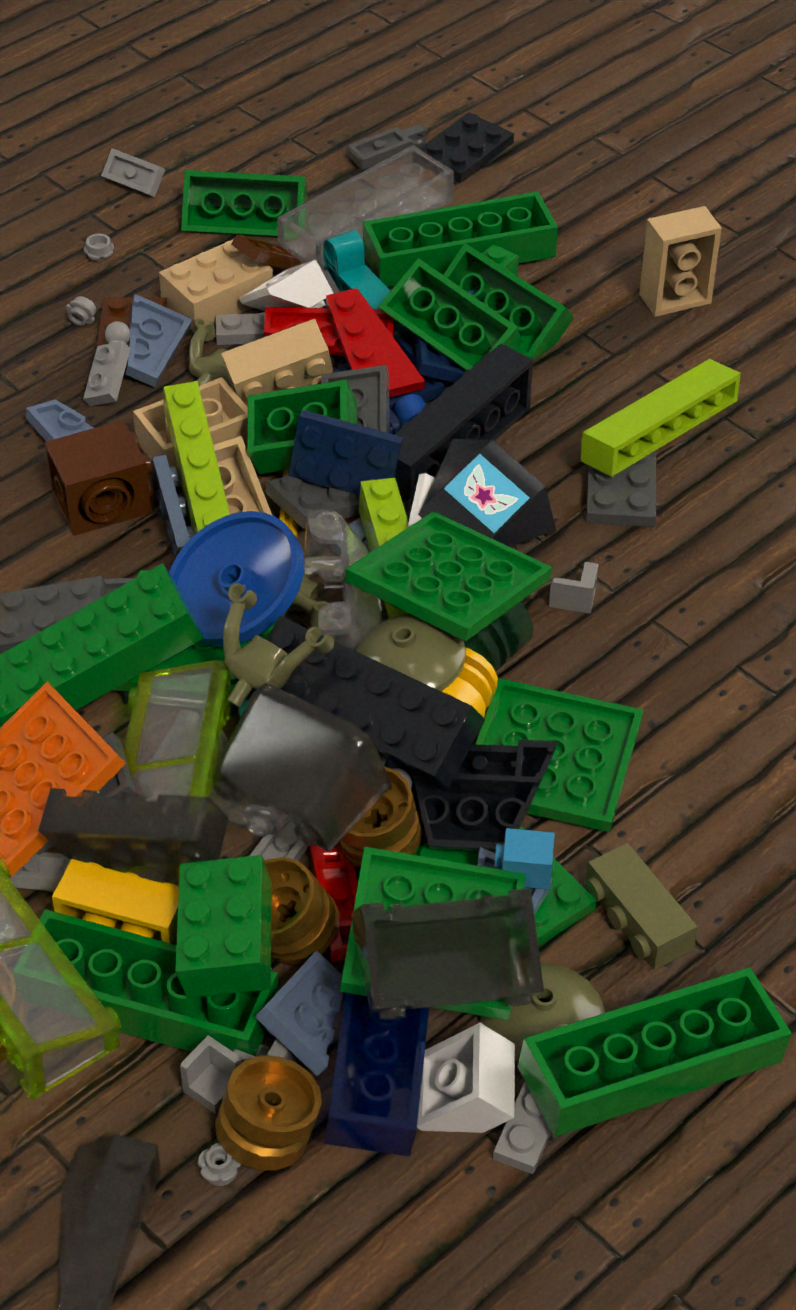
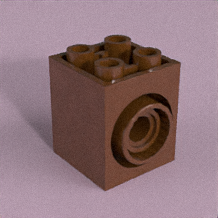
M124 420L45 442L52 494L73 536L151 514L150 499L154 498L155 495L152 483L148 478V474L152 473L150 459L147 453L141 454L138 437L135 432L130 433Z

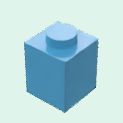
M506 828L505 844H496L494 868L526 874L524 887L550 890L555 833Z

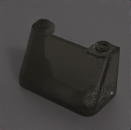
M268 683L262 684L252 694L212 773L214 781L212 787L223 800L230 801L232 799L240 802L248 793L291 816L296 826L294 832L303 843L308 846L315 844L328 852L392 786L376 747L365 732L357 726Z
M531 889L508 891V896L493 897V895H487L475 900L411 906L392 904L387 910H384L383 902L362 904L351 914L353 933L370 1012L379 1013L380 1020L406 1017L405 1010L497 1000H506L507 1007L532 1004L531 996L544 992Z

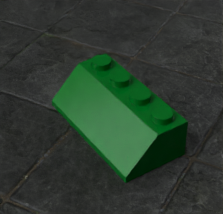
M185 170L181 231L302 238L307 210L308 181L305 176Z
M464 243L443 274L468 293L469 290L479 289L477 293L471 295L480 301H484L485 305L491 309L493 308L495 312L518 327L523 343L516 351L533 360L556 345L574 319V316L565 306Z
M419 258L378 306V309L465 371L472 369L482 360L486 353H490L500 344L516 351L523 343L516 325Z

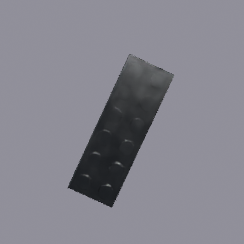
M503 344L498 345L493 351L486 353L482 360L472 369L465 371L462 377L451 387L445 388L437 399L431 404L426 405L410 422H406L395 434L403 437L395 479L406 515L410 516L419 474L426 473L436 478L438 469L444 460L452 439L495 441L530 410L532 358Z
M279 615L266 640L289 654L305 641V634L308 629ZM321 635L320 638L317 640V643L320 642L324 636ZM335 642L334 647L328 653L320 654L314 650L295 668L288 681L278 692L271 694L252 688V691L260 697L316 724L320 722L379 755L448 789L485 721L483 716L473 706Z

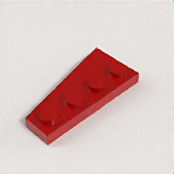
M357 288L326 295V304L350 370L386 365L389 370V398L425 389L423 377Z
M266 307L264 337L315 319L328 347L329 354L345 357L328 308ZM373 309L393 336L394 320L381 310Z

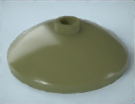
M412 614L396 616L378 624L361 639L355 649L356 652L439 691L447 688L458 677L466 659L464 640L456 638L450 633L428 622H424Z
M538 962L516 966L509 1020L480 1016V1022L515 1044V1066L518 1067L524 1038L603 1014L605 1010L599 993L582 975L561 965ZM539 999H547L549 1002H541Z

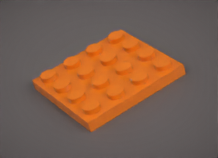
M48 682L0 727V867L10 877L56 835L126 764L111 746Z

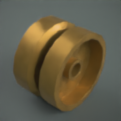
M261 1055L244 1060L232 1071L223 1096V1101L215 1121L218 1141L224 1151L237 1162L256 1170L276 1171L293 1165L303 1156L322 1104L320 1087L311 1073L296 1062L279 1056Z

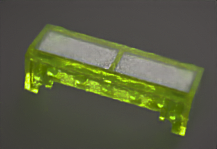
M213 660L140 673L137 688L131 687L129 693L128 709L132 710L124 747L137 795L111 810L102 853L95 854L94 863L111 870L123 873L131 872L139 875L141 878L160 883H172L179 887L180 864L201 861L200 847L223 725H226V720H229L232 703L227 700L231 694L230 670L225 665V661Z
M0 858V1041L6 1048L7 1058L10 1063H15L20 1072L24 1071V1078L20 1080V1084L30 1099L33 1100L119 1048L118 1029L122 1025L111 1006L103 1007L9 879L11 875L5 862Z

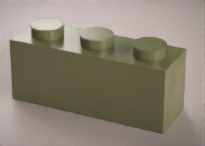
M629 843L588 862L585 889L605 909L613 927L616 930H621L629 939L634 953L640 959H645L654 971L694 950L698 926Z

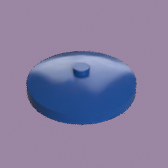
M256 511L239 512L224 516L196 533L175 558L169 573L179 586L204 637L198 643L216 647L223 646V628L232 604L228 596V590L235 583H240L245 588L240 598L248 590H252L257 596L256 604L252 608L245 610L239 629L240 643L248 641L255 634L260 635L275 624L279 615L283 616L294 601L304 575V555L297 537L280 519L273 515Z

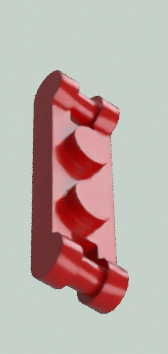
M336 841L334 846L322 847L321 843L309 844V859L313 875L334 899L339 910V929L332 944L328 947L330 964L343 963L344 958H346L348 942H342L341 936L350 934L358 887L355 867L344 856L340 841Z

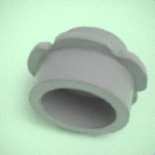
M93 234L86 239L84 253L88 254V257L94 261H105L113 254L114 245L107 235Z
M78 296L70 304H67L66 312L74 324L83 326L85 323L93 324L95 321L93 316L97 309L88 298Z
M220 1143L213 1144L209 1150H203L198 1158V1166L201 1167L202 1177L216 1186H224L231 1183L237 1176L238 1167L241 1166L239 1162L224 1151ZM217 1160H222L224 1162L221 1165L215 1164Z

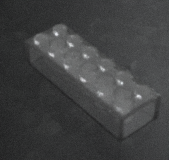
M412 145L278 217V244L299 258L301 264L316 259L317 263L321 264L324 269L323 243L326 239L355 230L363 241V221L439 209L452 202L454 171Z

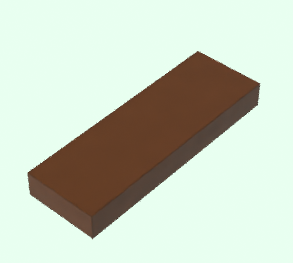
M240 234L236 235L231 245L254 262L284 269L301 264L299 258L279 244Z

